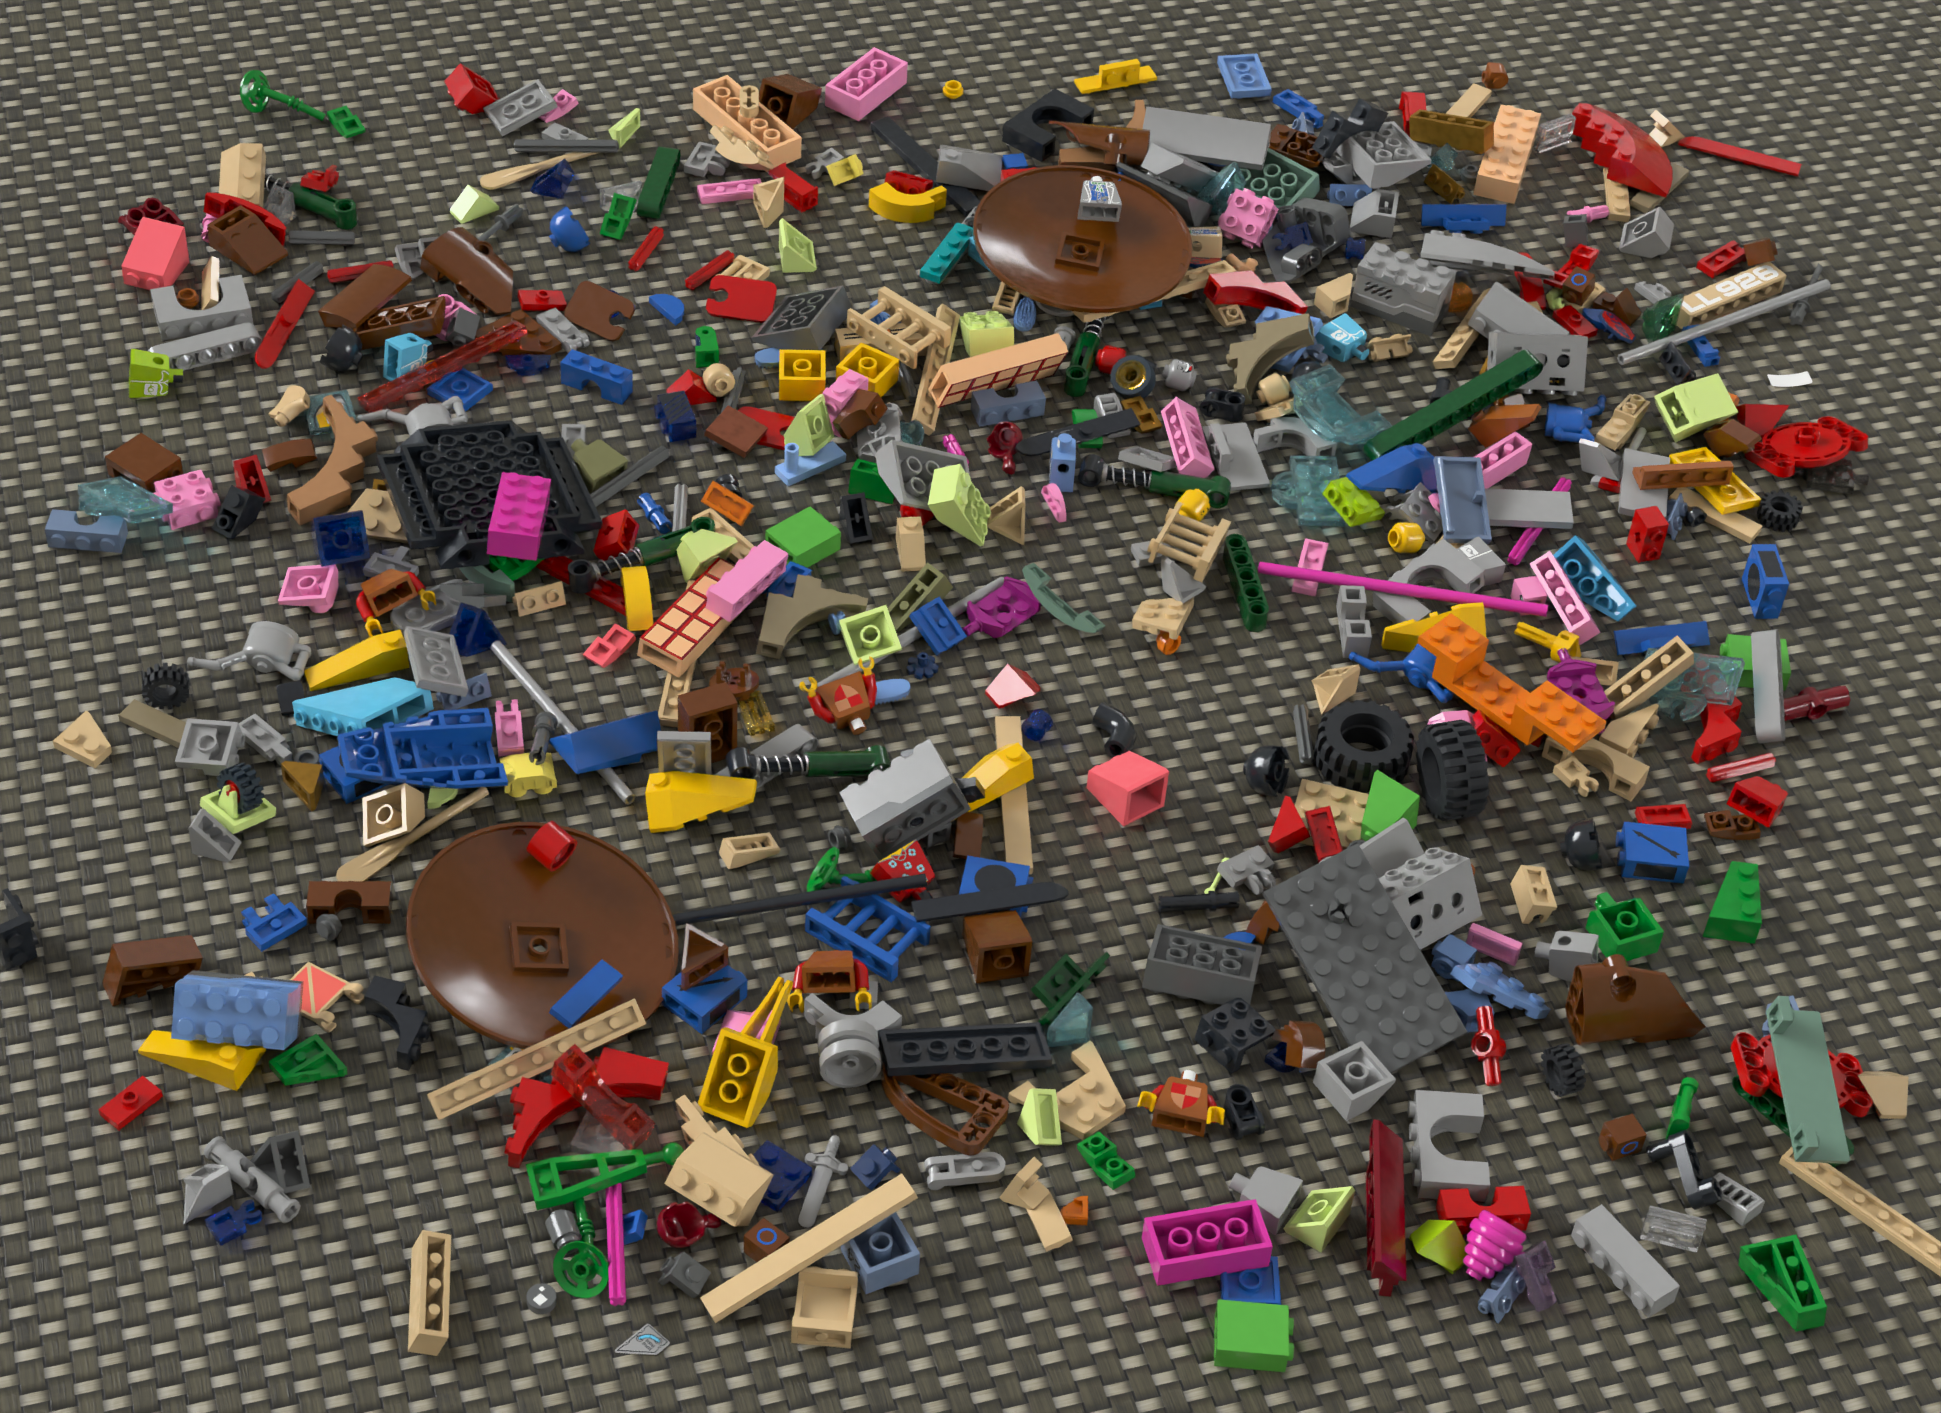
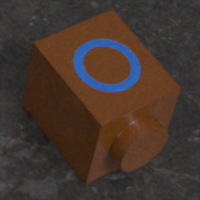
M1576 266L1563 283L1562 298L1570 303L1582 306L1595 289V274Z
M1630 1114L1604 1122L1598 1140L1602 1150L1606 1151L1613 1161L1641 1152L1647 1134L1635 1116Z
M763 1218L744 1235V1253L754 1261L759 1262L788 1244L790 1237Z

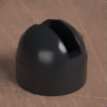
M1692 506V511H1686V519L1692 527H1696L1704 522L1707 514L1700 507Z

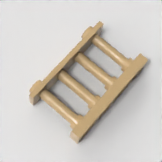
M885 286L878 290V304L862 315L851 308L847 310L848 329L891 356L900 359L899 361L912 369L917 367V353L930 344L935 343L944 349L950 345L951 327ZM883 311L891 316L879 325L871 321L872 318ZM898 322L908 326L896 335L887 331ZM916 332L924 336L923 339L912 346L904 342L905 339Z
M1178 501L1174 509L1169 508L1165 518L1166 523L1156 539L1152 538L1147 552L1151 554L1148 562L1153 563L1158 553L1193 566L1192 569L1196 570L1193 579L1203 582L1225 541L1231 521L1222 518L1218 526H1209L1179 514L1182 503ZM1175 523H1178V524L1183 525V526H1185V527L1191 528V529L1196 530V531H1198V532L1204 533V534L1208 535V537H1206V536H1204V535H1201V534H1199V533L1193 532V531H1191V530H1188V529H1186V528L1180 527V526H1178V525H1175ZM1170 533L1175 534V535H1177V536H1180V537H1182V538L1188 539V540H1190V541H1193V542L1198 543V544L1203 545V546L1200 547V546H1198V545H1195V544H1193V543L1187 542V541H1185V540H1182V539H1180V538L1174 537V536L1169 535V534H1170ZM1166 543L1168 545L1174 546L1181 550L1197 555V557L1191 556L1189 554L1178 551L1163 544Z

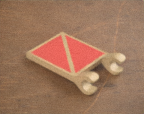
M307 962L290 979L304 981L301 1015L316 1022L326 1032H331L337 1026L336 1023L332 1022L335 1019L334 1014L327 1010L343 994L356 1004L361 1003L365 999V995L362 994L364 988L361 984L349 983L310 962Z

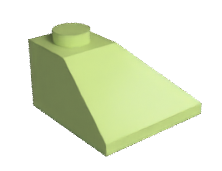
M824 394L818 395L801 409L784 434L785 445L795 443L799 446V456L815 455L834 438Z
M705 529L695 533L690 531L680 539L682 542L677 548L685 582L687 583L688 580L700 577L718 557L726 560L738 542L736 538Z
M886 605L839 620L841 632L854 665H858L860 658L862 663L870 661L869 656L877 659L902 650Z

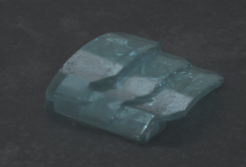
M1330 364L1294 378L1289 383L1294 394V411L1309 429L1326 441L1341 442L1353 446L1360 442H1366L1392 427L1377 410L1361 417L1337 393L1345 378Z

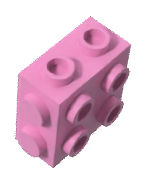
M1236 188L1235 192L1228 198V207L1225 213H1222L1218 220V225L1223 232L1222 236L1232 241L1235 238L1242 240L1241 244L1251 249L1254 246L1261 248L1262 240L1268 234L1279 209L1274 205L1275 201L1266 196H1263L1261 199L1256 197V193L1244 188L1241 191Z
M851 369L842 376H839L836 382L822 393L826 401L825 405H827L833 433L838 437H841L832 422L857 389L868 391V378Z
M202 470L154 482L156 492L152 493L153 501L156 507H161L159 508L163 522H168L171 530L217 518V507L221 506L220 499L217 493H213L210 478H205Z

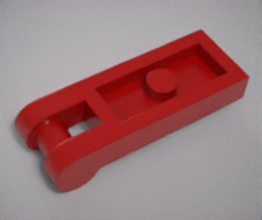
M1733 240L1699 260L1696 268L1707 276L1714 278L1739 262L1747 261L1744 248H1741L1740 244Z

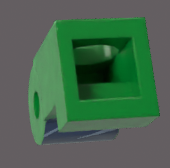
M709 326L697 328L695 332L696 368L709 367L712 364L719 363V348L715 330Z

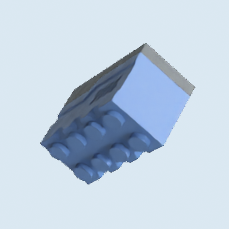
M193 970L175 983L171 1039L205 1040L208 1043L219 1044L225 1042L234 1043L238 1046L255 1045L268 1049L285 1050L300 1035L304 981Z

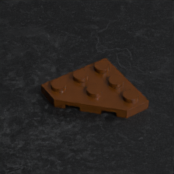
M522 309L478 329L475 339L469 344L479 354L489 355V351L502 352V356L521 357V354H533L534 358L544 359L562 350V343Z

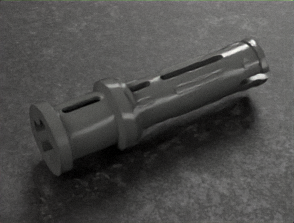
M547 711L541 712L536 716L535 725L532 730L534 741L529 754V760L533 763L536 758L535 765L544 763L550 738L555 736V729L558 724L556 716Z

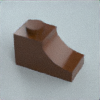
M857 389L832 423L842 438L850 439L860 429L869 425H876L888 408L878 393Z

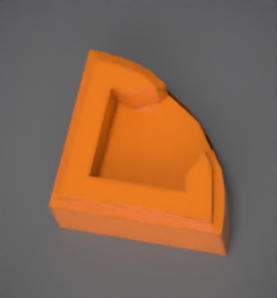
M1088 1196L1076 1197L1074 1201L1061 1209L1060 1213L1066 1224L1087 1225Z

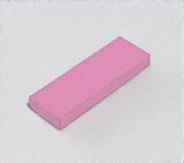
M758 178L697 185V192L701 204L753 199V185L762 182Z
M1305 539L1298 567L1322 571L1328 543ZM1294 579L1292 592L1316 596L1319 583Z

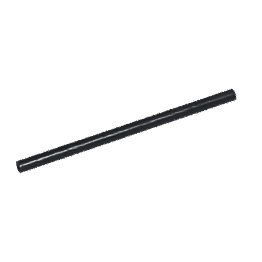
M925 873L676 912L672 913L675 925L680 926L686 925V923H699L927 887V879Z

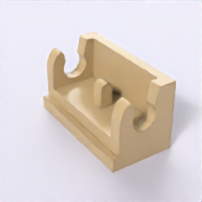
M1521 865L1510 885L1522 924H1530L1533 917L1541 914L1539 917L1540 923H1544L1552 911L1557 909L1545 867Z

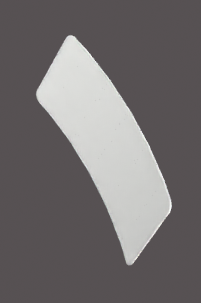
M1807 371L1790 375H1767L1771 385L1776 387H1793L1812 383Z

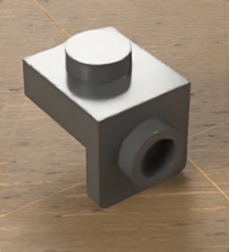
M682 1252L675 1258L669 1257L660 1269L663 1274L658 1283L663 1286L670 1281L691 1298H695L699 1295L711 1272L688 1254Z

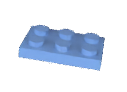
M1258 54L1218 56L1217 64L1231 98L1271 96L1272 89Z

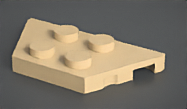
M366 488L335 527L337 534L408 543L388 491Z
M1194 597L1185 603L1174 598L1142 601L1132 619L1133 628L1156 635L1160 634V630L1169 632V638L1177 639L1194 606Z

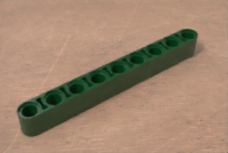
M1524 349L1371 438L1365 443L1363 453L1373 461L1405 445L1415 443L1422 445L1536 378L1542 372L1543 364L1529 350Z

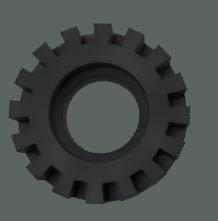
M1772 490L1771 493L1767 492L1762 496L1757 511V518L1760 519L1761 524L1766 523V528L1773 527V531L1777 532V529H1780L1781 532H1785V529L1791 531L1799 523L1803 509L1802 502L1797 500L1795 495L1791 497L1789 492L1783 494L1782 490H1779L1778 493Z
M158 663L154 665V669L152 667L147 668V672L143 673L142 697L145 698V702L147 704L151 702V706L154 708L159 705V709L163 710L164 706H168V709H173V705L180 707L181 702L185 703L187 698H189V677L187 671L184 672V668L181 666L177 669V664L173 663L171 667L168 666V663H163V667H160ZM160 685H172L173 687H170V688H162V687H159V686H160Z
M1564 1043L1543 1051L1544 1054H1541L1543 1060L1541 1061V1066L1544 1067L1542 1073L1546 1075V1084H1550L1549 1089L1554 1091L1556 1096H1566L1581 1091L1585 1087L1586 1078L1583 1075L1586 1073L1585 1069L1581 1067L1583 1062L1582 1060L1579 1061L1580 1055L1578 1052H1575L1573 1046H1570L1569 1043Z

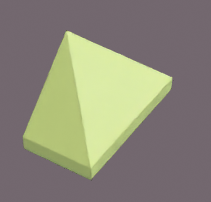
M634 109L608 130L612 139L618 141L619 148L640 127V109Z
M1032 1088L1028 1092L1017 1124L1035 1145H1062L1056 1089Z

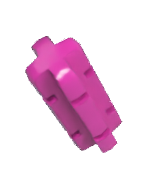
M950 434L943 437V445L948 453L965 456L954 435Z

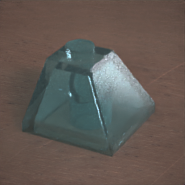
M1236 162L1231 163L1212 177L1199 191L1198 198L1214 205L1211 211L1220 216L1222 213H1225L1228 207L1227 201L1229 196L1235 192L1236 188L1242 190L1246 184Z

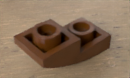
M312 439L291 440L262 449L265 465L270 472L289 463H293L297 468L317 459Z
M1730 810L1704 813L1711 836L1730 840L1760 839L1761 831L1757 821L1745 814L1732 816Z
M966 812L956 818L952 857L966 860L967 856L980 858L983 833L982 814Z

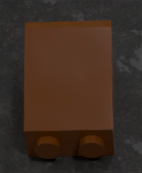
M789 74L762 79L759 102L793 130L818 107L822 88Z
M1016 910L980 915L974 914L963 918L962 935L976 983L1029 976L1032 938Z

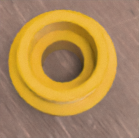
M947 81L943 87V94L950 99H956L963 95V87L958 81Z

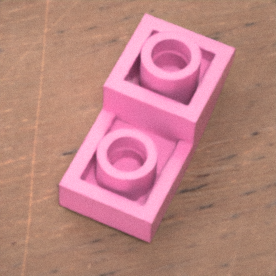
M562 89L553 97L558 107L538 118L548 123L562 117L579 104L577 98Z

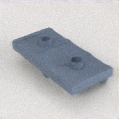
M1435 456L1433 463L1437 481L1436 486L1442 519L1443 539L1448 543L1466 544L1474 538L1480 537L1486 544H1489L1492 537L1481 458Z

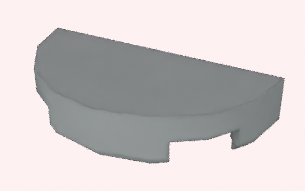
M1646 281L1635 284L1634 290L1662 311L1666 312L1670 309L1672 294L1665 286L1656 283V285L1646 284Z

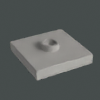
M1138 446L1120 451L1118 457L1119 460L1159 472L1177 467L1173 456Z

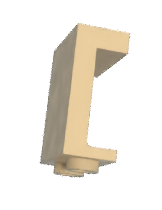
M817 1266L806 1267L799 1271L796 1305L792 1320L791 1343L851 1349L858 1272L847 1269H823Z

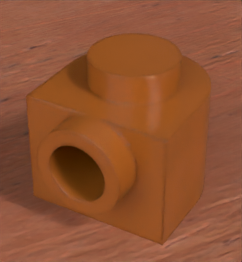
M1487 63L1486 70L1482 72V82L1485 83L1487 89H1500L1508 83V75L1503 64Z

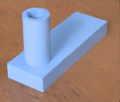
M832 441L813 456H799V446L795 443H788L785 445L784 462L775 466V474L787 486H790L845 462L846 453Z

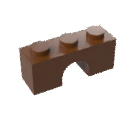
M309 881L306 903L308 923L317 924V918L323 914H334L337 916L342 909L355 907L362 911L363 924H390L393 902L391 881Z

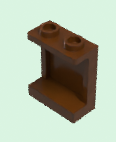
M143 433L138 434L105 456L108 475L113 478L121 474L125 475L142 486L144 497L150 499L152 493L156 492L154 482L183 475L181 458Z

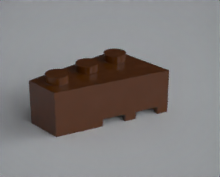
M192 935L112 944L102 984L112 1006L121 1004L120 999L137 994L138 998L147 995L146 990L161 985L163 989L174 986L177 981L183 979L191 971H199L203 957Z

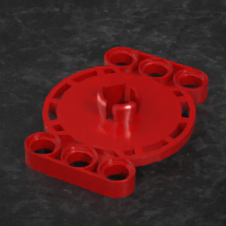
M1825 416L1819 418L1817 423H1790L1770 430L1764 435L1762 442H1757L1754 445L1755 448L1752 451L1744 453V457L1773 475L1786 478L1795 474V467H1821L1843 459L1848 455L1849 451H1865L1868 448V435L1835 417Z
M1739 1032L1731 1043V1051L1742 1088L1750 1095L1757 1097L1763 1096L1767 1089L1770 1088L1774 1093L1782 1097L1771 1035L1762 1037L1758 1041L1749 1033ZM1828 1050L1839 1108L1844 1107L1850 1114L1857 1117L1866 1116L1873 1101L1858 1075L1863 1073L1860 1062L1851 1054L1839 1053L1836 1057Z

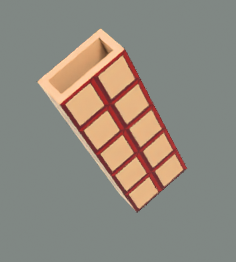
M1059 333L944 364L941 365L928 390L937 407L940 408L971 399L972 391L994 388L995 392L1015 387V384L1054 376L1068 353L1067 345L1062 341Z
M718 557L640 637L637 656L680 678L691 664L739 616L738 614L729 622L706 609V592L708 588L720 581L726 571L730 572L735 565Z

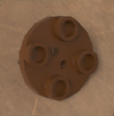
M720 661L719 667H716V674L710 678L709 687L726 682L737 700L744 701L751 697L750 693L759 687L760 681L757 673L750 670L749 664L744 663L743 668L727 669L726 663Z

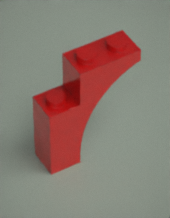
M1252 270L1209 274L1203 291L1214 305L1238 304L1261 310L1269 306L1299 314H1305L1308 308L1285 281L1263 283Z
M1706 666L1686 673L1681 691L1697 709L1703 726V734L1696 741L1691 756L1696 764H1700L1707 760H1713L1716 756L1726 752L1730 753L1737 748L1742 731L1735 725V722L1739 718L1742 703Z

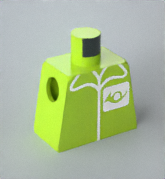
M131 349L129 398L165 396L168 394L169 382L183 383V369L169 368V356Z

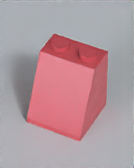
M143 217L121 266L124 284L147 290L172 286L189 264L185 227Z
M1128 751L1089 770L1086 788L1124 827L1164 807L1169 771L1159 764Z

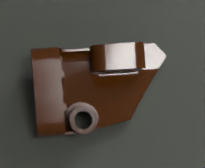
M1049 121V124L1065 127L1067 138L1071 142L1105 150V165L1117 166L1118 162L1123 163L1125 154L1126 165L1139 170H1146L1141 165L1149 150L1150 130ZM1070 132H1071L1076 138H1072V137L1070 136Z
M457 227L438 237L424 250L420 269L435 282H439L446 276L456 284L459 294L482 313L486 314L490 310L496 315L511 313L513 270L493 252L490 243L478 240L464 227Z
M1620 954L1611 955L1602 963L1577 965L1574 969L1565 1010L1567 1020L1578 1045L1633 1039L1639 1043L1686 1038L1693 1037L1706 1027L1682 998L1665 972L1629 967L1625 957Z

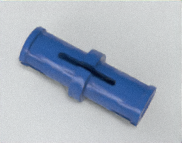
M649 493L641 494L639 496L641 500L637 499V503L644 510L648 521H652L661 534L668 533L673 524L665 516L662 506H658Z

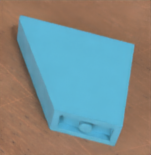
M396 677L292 702L294 719L297 726L335 736L371 727L373 730L382 728L383 724L393 722L394 724L403 723L409 717H419L434 709L431 690L416 688L415 682Z

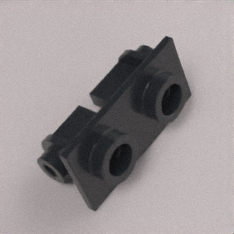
M1671 341L1659 357V360L1676 385L1682 384L1683 381L1690 382L1696 380L1695 371L1691 370L1683 358L1682 352Z

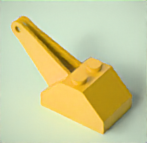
M778 977L741 1032L728 1027L721 1029L698 1100V1105L703 1112L746 1128L753 1126L770 1096L777 1074L778 1046L771 1044L783 1008L791 993L793 981L787 980L784 984V978ZM770 1014V1017H769V1019H768V1021H767V1024H766V1026H765V1028H764V1031H763V1033H762V1035H761V1038H760V1039H757L756 1037H757V1035H758L760 1029L762 1028L764 1022L766 1021L768 1015Z

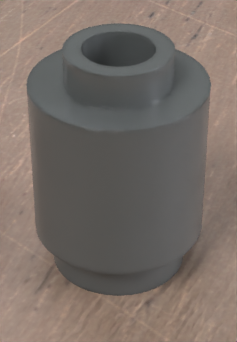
M559 1209L552 1212L547 1218L545 1225L556 1250L559 1251L570 1242L581 1241L582 1236L571 1211ZM578 1248L568 1251L566 1255L574 1253Z

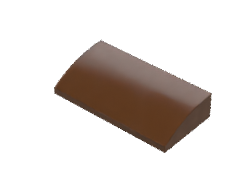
M373 264L323 306L318 313L325 327H342V324L349 328H358L412 281V278L398 269Z
M444 296L379 309L358 328H353L362 341L361 350L384 346L386 339L407 333H413L420 338L440 334L445 319L446 299Z

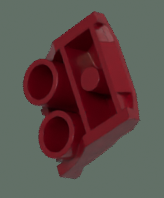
M153 197L146 199L144 204L138 208L129 209L127 214L120 216L118 219V223L123 224L133 235H135L143 217L179 226L184 225L170 208L162 205L160 200Z

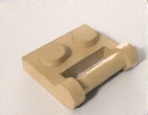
M739 255L734 259L731 266L717 275H734L733 277L763 281L770 275V268Z

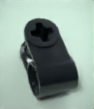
M1211 387L1206 390L1205 399L1201 402L1199 408L1205 416L1224 419L1230 422H1239L1244 417L1245 396L1239 392Z
M1242 1084L1230 1086L1227 1090L1223 1109L1225 1110L1233 1137L1236 1140H1240L1245 1135L1253 1133L1258 1135L1264 1134V1118L1258 1110L1249 1088Z

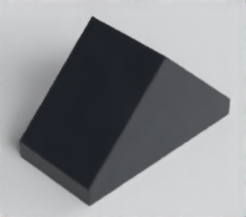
M864 492L840 497L839 522L849 544L873 539Z

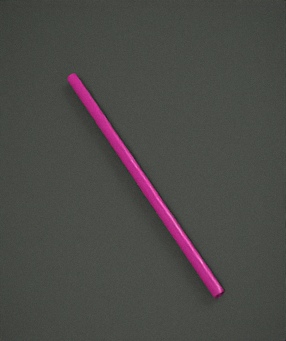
M1260 562L1258 566L1259 574L1338 586H1364L1365 590L1457 604L1483 602L1484 608L1546 617L1548 612V605L1267 562Z

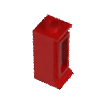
M1402 91L1399 109L1403 113L1404 132L1409 137V117L1419 109L1427 110L1425 93Z
M786 162L768 171V175L774 179L784 177V200L802 213L818 205V187L812 186L788 169Z

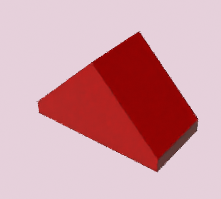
M690 369L666 390L667 394L683 391L669 401V403L685 393V396L671 407L687 397V400L678 407H681L686 402H689V405L716 402V396L709 393L702 377Z
M257 454L233 461L236 486L249 489L266 498L264 503L271 501Z
M1285 796L1268 840L1274 853H1280L1311 837L1294 803L1288 796Z

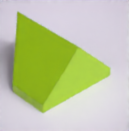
M1427 1220L1409 1236L1417 1253L1440 1264L1449 1273L1454 1274L1464 1265L1463 1258L1467 1255L1465 1252L1466 1243L1455 1221Z

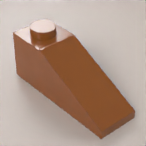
M1539 404L1491 406L1484 411L1481 409L1472 416L1471 419L1473 421L1468 430L1487 448L1534 421L1541 406Z

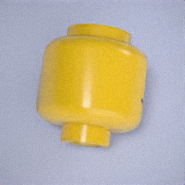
M1199 489L1185 491L1178 500L1182 503L1179 514L1199 522L1210 509L1208 496Z
M1399 522L1393 526L1388 534L1390 546L1398 553H1416L1425 541V535L1417 523Z

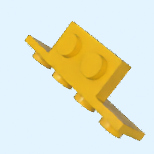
M1133 59L1100 65L1099 75L1074 79V83L1081 94H1089L1101 90L1156 81L1157 76L1150 66L1140 67L1139 60Z

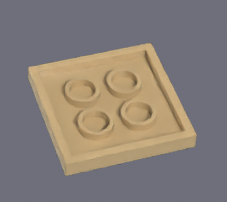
M1306 779L1301 780L1295 807L1308 832L1309 828L1304 815L1305 812L1330 806L1342 849H1347L1349 844L1355 840H1363L1361 838V825L1369 794ZM1311 837L1299 842L1313 846Z

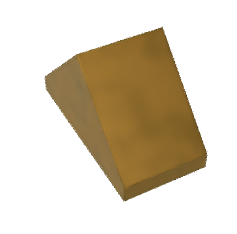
M291 761L282 762L283 781L311 812L316 810L324 785L322 765Z

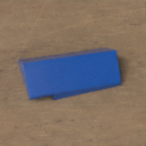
M656 710L553 737L550 738L549 743L576 774L640 762L642 754L658 751L657 731H661L658 712Z

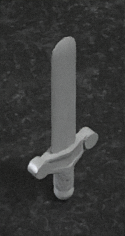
M837 1135L830 1137L824 1154L807 1153L805 1156V1163L815 1166L816 1169L798 1218L799 1224L803 1227L809 1228L814 1224L832 1173L847 1174V1164L841 1163L835 1158L838 1145L840 1144V1138Z

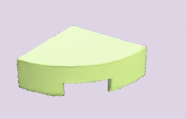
M430 788L427 802L428 809L440 808L441 804L449 800L452 801L456 797L458 789Z

